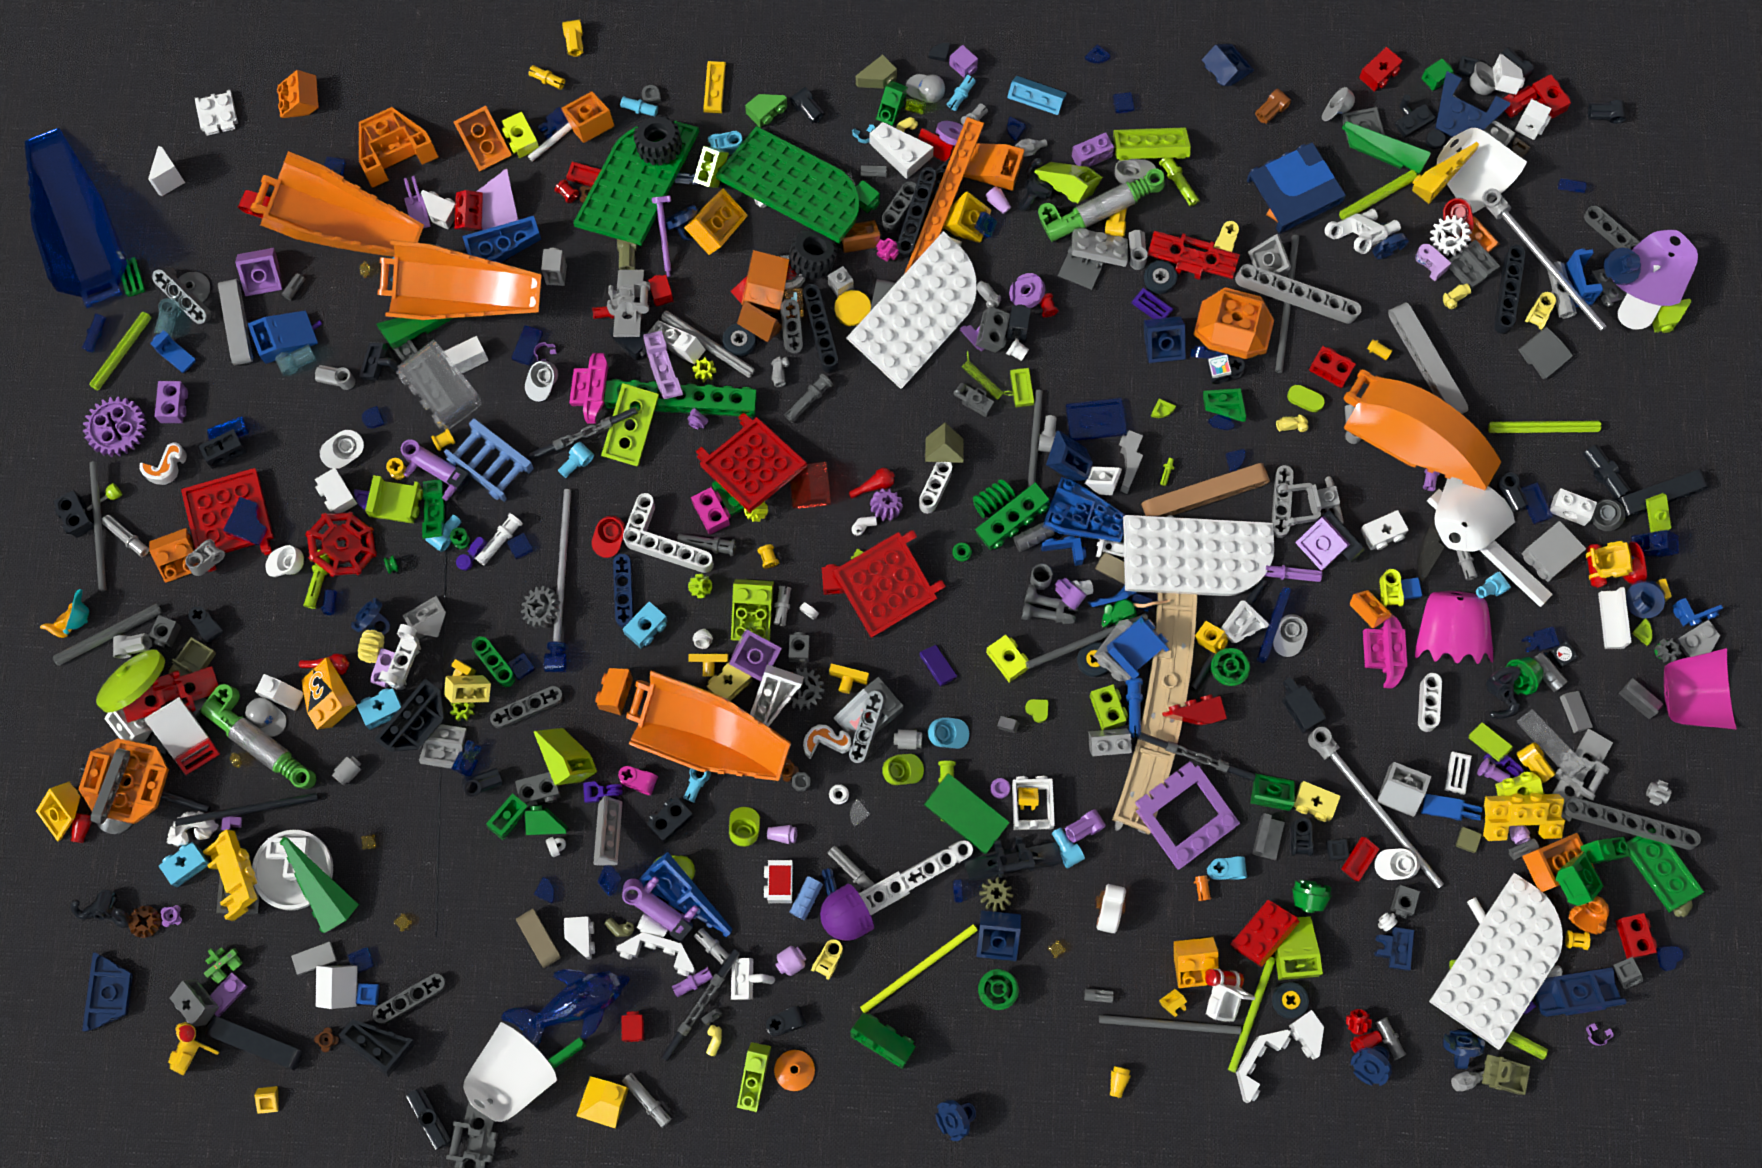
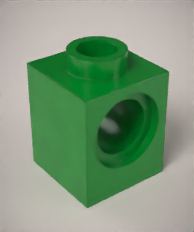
M1440 59L1425 69L1422 80L1434 91L1444 84L1446 72L1448 71L1453 74L1454 71L1449 63Z
M862 180L856 187L859 196V207L868 214L871 210H875L878 207L880 193Z

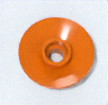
M789 1050L777 1059L774 1068L775 1078L784 1089L800 1091L812 1082L815 1074L814 1063L805 1052ZM792 1066L798 1067L797 1073H791L790 1069Z

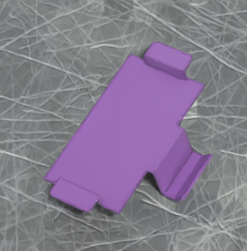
M971 325L961 327L960 331L975 346L980 326L976 331ZM975 346L980 351L984 350V348Z

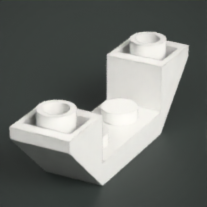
M642 932L617 946L616 950L621 953L620 956L630 960L632 957H638L642 943H645L644 947L653 950L656 947L662 948L664 953L675 955L676 952L678 955L674 968L678 970L677 973L689 976V974L694 975L696 972L685 949L678 942Z
M1289 1030L1261 1035L1255 1039L1236 1072L1244 1102L1255 1101L1260 1093V1090H1258L1260 1084L1246 1075L1247 1073L1251 1075L1256 1067L1255 1059L1257 1056L1261 1057L1267 1047L1264 1044L1269 1045L1276 1051H1279L1281 1048L1285 1049L1291 1040L1288 1037L1291 1033Z

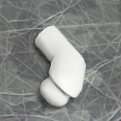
M875 516L858 518L852 526V533L860 536L867 526H876Z

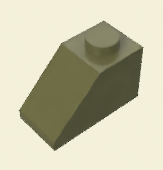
M881 55L856 75V85L866 88H885L891 81H896L897 69L884 55Z

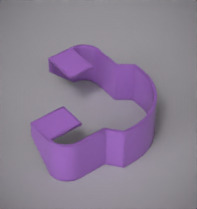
M543 342L535 347L534 354L537 357L538 362V355L536 354L537 349L541 346L555 348L554 344H546L545 342ZM556 348L550 350V354H556Z
M1595 1023L1589 1025L1593 1031L1598 1029ZM1587 1026V1027H1586V1031H1587V1033L1589 1034V1037H1588L1589 1041H1590L1593 1045L1601 1046V1045H1599V1044H1596V1043L1591 1039L1592 1034H1591V1032H1590V1030H1589V1026ZM1611 1028L1605 1031L1607 1036L1611 1035L1610 1038L1613 1037L1614 1034Z

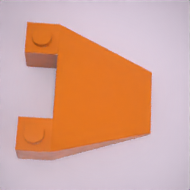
M393 107L359 122V163L372 188L388 181L384 171L385 168L415 154L422 165L438 158L426 131Z

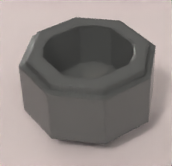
M797 772L792 777V787L796 791L805 792L810 787V777L805 772Z

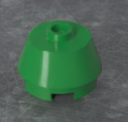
M1226 648L1215 654L1211 662V670L1217 681L1227 686H1235L1246 680L1250 672V664L1242 651L1235 648Z
M1530 657L1509 661L1506 667L1518 666L1521 670V675L1514 681V693L1526 695L1534 693L1543 679V670L1539 663Z
M1295 880V885L1292 887L1295 906L1303 908L1305 912L1324 911L1332 897L1330 894L1331 886L1324 885L1323 888L1314 881L1300 880L1299 882Z
M995 969L987 972L981 978L978 993L980 999L987 1007L994 1010H1003L1013 1005L1016 1001L1019 987L1011 973L1002 969Z

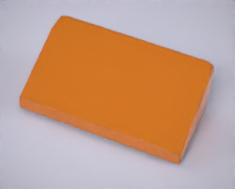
M1473 216L1474 229L1469 235L1471 242L1477 240L1489 253L1500 243Z
M1369 590L1353 594L1350 606L1372 628L1377 627L1391 617L1392 614Z

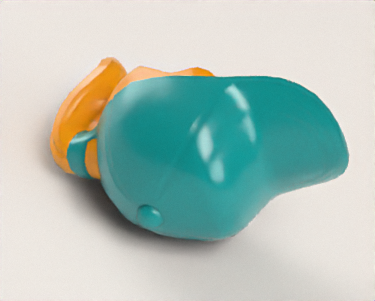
M79 589L76 591L73 603L69 604L68 610L61 614L54 623H45L40 628L48 630L57 637L64 638L68 636L72 629L80 628L86 624L90 611L81 602L83 590Z

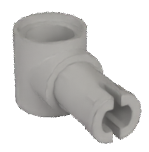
M1046 416L1044 431L1040 434L1038 451H1051L1056 435L1057 418L1055 416Z

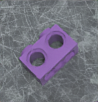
M1103 133L1073 146L1072 158L1078 166L1091 167L1112 158L1114 146L1107 133Z
M158 381L155 417L160 423H183V417L186 416L185 399L188 398V390L181 381ZM173 391H177L175 395L170 396ZM175 408L174 412L168 414L169 410Z

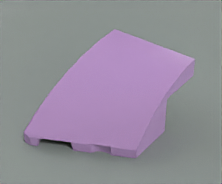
M504 169L499 175L476 191L483 192L482 230L518 220L508 170Z

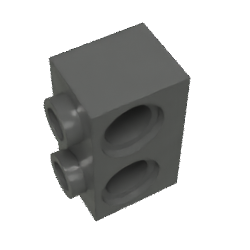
M993 307L987 308L982 315L975 346L995 353L1004 348L1007 340L1005 334L1009 329L1010 313Z
M550 772L515 781L519 799L528 806L527 809L530 806L538 805L537 803H553L557 801V798H561L559 785H554ZM546 785H553L551 792L545 793L543 791ZM527 790H534L533 796L530 798L524 797Z

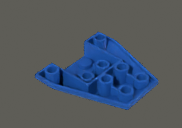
M1061 477L1043 527L1064 535L1121 542L1124 533L1123 517L1125 514L1080 484Z

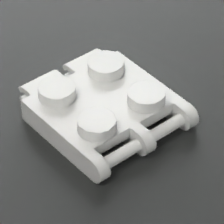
M231 90L219 95L211 94L210 97L195 98L200 128L202 132L205 131L207 136L219 133L220 127L223 132L235 129V124H238Z

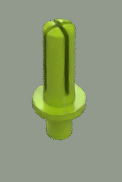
M1169 458L1167 464L1163 465L1165 470L1160 482L1163 486L1167 485L1170 472L1175 468L1172 466L1174 461L1172 458Z

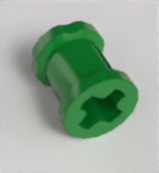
M459 527L451 531L450 540L453 542V545L461 550L467 548L470 538L466 531Z

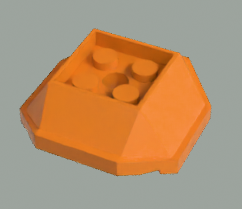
M1225 287L1202 301L1193 335L1199 338L1209 350L1247 359L1258 354H1266L1274 319L1262 297Z
M118 738L101 748L90 751L78 790L91 811H93L115 751L118 748L129 750L130 758L107 818L136 824L157 809L169 769L157 747ZM131 778L130 784L124 786L125 780Z

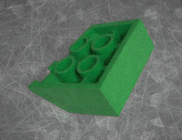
M864 1012L850 1031L851 1038L902 1069L916 1047L913 1045L914 1041L905 1035L903 1037L899 1036L894 1028L887 1024L886 1026L879 1023V1019Z

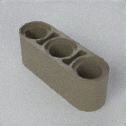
M534 909L516 918L519 927L543 968L561 958Z

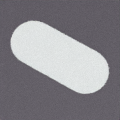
M1654 265V272L1660 269L1661 266ZM1627 293L1618 310V318L1628 328L1643 329L1653 322L1661 306L1642 301Z

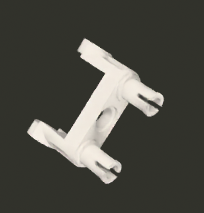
M1370 209L1363 214H1354L1340 222H1329L1325 227V235L1331 239H1339L1354 232L1359 235L1354 242V249L1361 254L1369 252L1371 246L1387 239L1388 235L1399 231L1401 227L1397 220H1393L1386 225L1374 222L1373 220H1376L1378 215L1375 210ZM1337 226L1336 232L1332 235V229ZM1365 240V245L1360 249V243Z
M400 624L397 635L401 640L388 672L382 670L378 678L399 691L405 689V680L415 656L421 650L419 640L415 636L417 630L404 624ZM406 656L408 657V662L403 666L398 665L399 657Z

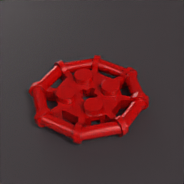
M353 512L323 513L309 531H306L305 536L308 539L310 554L308 558L328 572L331 577L335 575H359L370 560L377 555L373 539L374 530L354 516ZM332 521H346V523L337 526ZM350 522L354 524L356 527H358L361 531L358 532L353 527H351L349 525ZM327 524L329 528L324 534L318 533ZM362 536L366 537L367 547L362 546ZM315 539L321 540L322 550L318 552ZM344 540L346 547H339L336 541ZM360 552L364 553L365 556L357 564L355 557ZM326 555L334 562L333 566L323 560L321 556ZM346 562H350L352 566L337 568L338 563L344 564Z

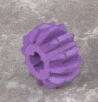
M882 488L880 492L874 493L870 501V506H872L871 512L875 513V518L880 516L882 521L885 518L891 521L893 517L897 518L902 510V498L897 497V492L891 493L890 489L886 492Z

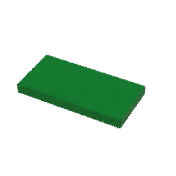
M949 773L946 774L924 803L928 809L984 854L989 851L994 841L998 839L1009 824L1005 818Z
M1655 827L1648 830L1650 833H1656ZM1640 836L1626 842L1630 858L1669 913L1704 893L1671 845Z

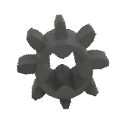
M1673 638L1668 642L1662 639L1660 645L1655 647L1658 650L1656 657L1663 659V663L1668 661V659L1671 662L1675 661V656L1681 654L1678 651L1680 644L1673 642Z

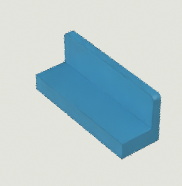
M1016 76L1011 83L1007 98L1058 115L1067 93Z

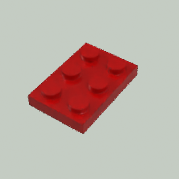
M1267 900L1230 945L1233 949L1262 967L1300 921L1291 913Z

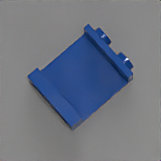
M1579 249L1573 253L1566 263L1565 269L1572 287L1588 305H1592L1603 289L1601 284L1586 285L1582 268L1592 256L1593 249Z
M1142 616L1106 646L1109 654L1133 680L1139 675L1138 669L1159 651L1164 649L1167 652L1169 650L1167 638L1162 633L1158 634L1154 630L1156 628L1149 619L1146 621Z

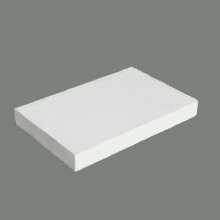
M180 697L145 718L146 723L174 760L178 755L208 738V735ZM208 744L202 747L201 749L197 750L193 754L189 755L188 757L184 758L183 760H181V762L189 758L190 756L194 755L195 753L199 752L203 748L207 747Z

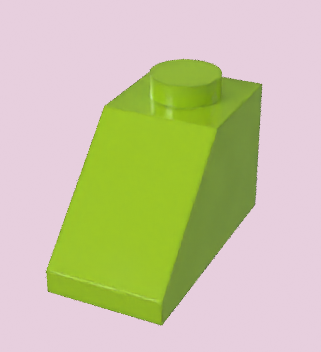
M1691 299L1681 300L1680 303L1671 306H1661L1652 322L1654 331H1662V333L1672 331L1690 305Z

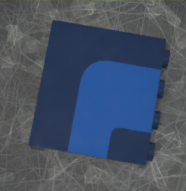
M1313 142L1308 145L1303 144L1293 152H1286L1281 158L1277 160L1272 159L1260 168H1253L1247 178L1248 183L1254 182L1277 219L1276 229L1279 234L1342 204L1346 196Z

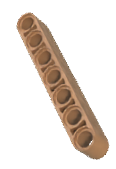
M1258 463L1148 499L1141 505L1146 516H1172L1261 487L1269 483L1270 479L1264 464Z

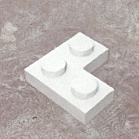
M268 838L266 858L285 859L283 878L296 879L295 871L286 858L288 857L286 851L279 843L282 838ZM289 838L302 852L308 855L309 839Z

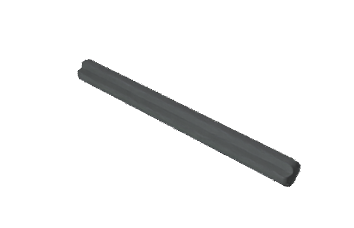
M154 604L53 656V660L57 665H61L113 639V637L119 636L162 614V609L158 604Z

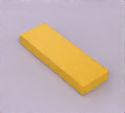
M708 61L704 98L705 113H722L726 62Z

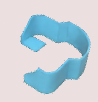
M869 125L866 131L871 132L872 129H875V126ZM856 128L852 130V135L860 143L870 142V138L866 140L860 139L858 137L860 131L856 130Z

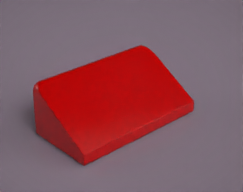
M924 128L921 129L918 139L934 147V157L944 162L951 157L954 145L944 142L939 136Z

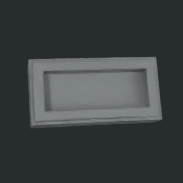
M331 942L291 956L297 975L315 970L316 966H326L337 962Z

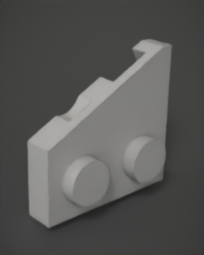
M1707 620L1678 638L1675 642L1680 644L1679 647L1688 658L1710 653L1720 635L1711 622Z

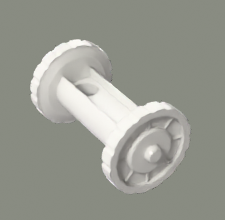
M1107 540L1097 542L1096 557H1100L1102 552L1124 557V543ZM1107 543H1110L1112 545V548L1110 550H1107L1105 548V545Z

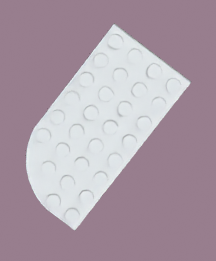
M943 231L848 335L847 339L900 389L905 386L971 311L976 296V276L968 255Z
M1125 515L1123 517L1125 591L1217 596L1237 595L1258 583L1268 571L1266 570V565L1270 566L1273 560V523Z
M1514 873L1429 1001L1498 1050L1503 1046L1561 953L1563 940L1561 922L1555 907L1541 890Z

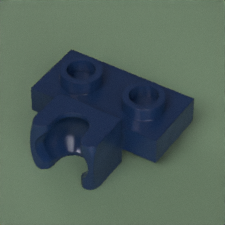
M1393 927L1392 936L1377 935L1376 941L1383 943L1385 948L1384 950H1377L1374 955L1390 958L1389 968L1410 971L1414 930Z

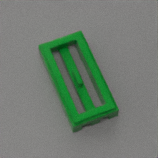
M133 257L129 261L128 259L124 260L123 263L117 262L127 297L146 292L136 258ZM131 265L134 267L140 289L136 288ZM124 267H126L127 273L133 290L131 292L125 275Z
M578 1038L550 1058L548 1062L553 1070L583 1049L585 1043L581 1038Z

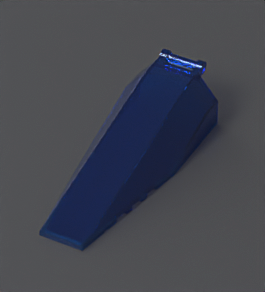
M57 128L26 140L25 154L27 172L29 174L31 226L49 281L57 292L82 297L86 308L93 307L92 304L115 295L117 297L123 295L119 282L128 264L123 248L101 195L63 133ZM109 287H112V289H110V290H107V291L102 292V293H100V294H97V295H95V296L89 297V295H92V294H94V293H97V292H99V291H102V290H104V289H107V288H109Z

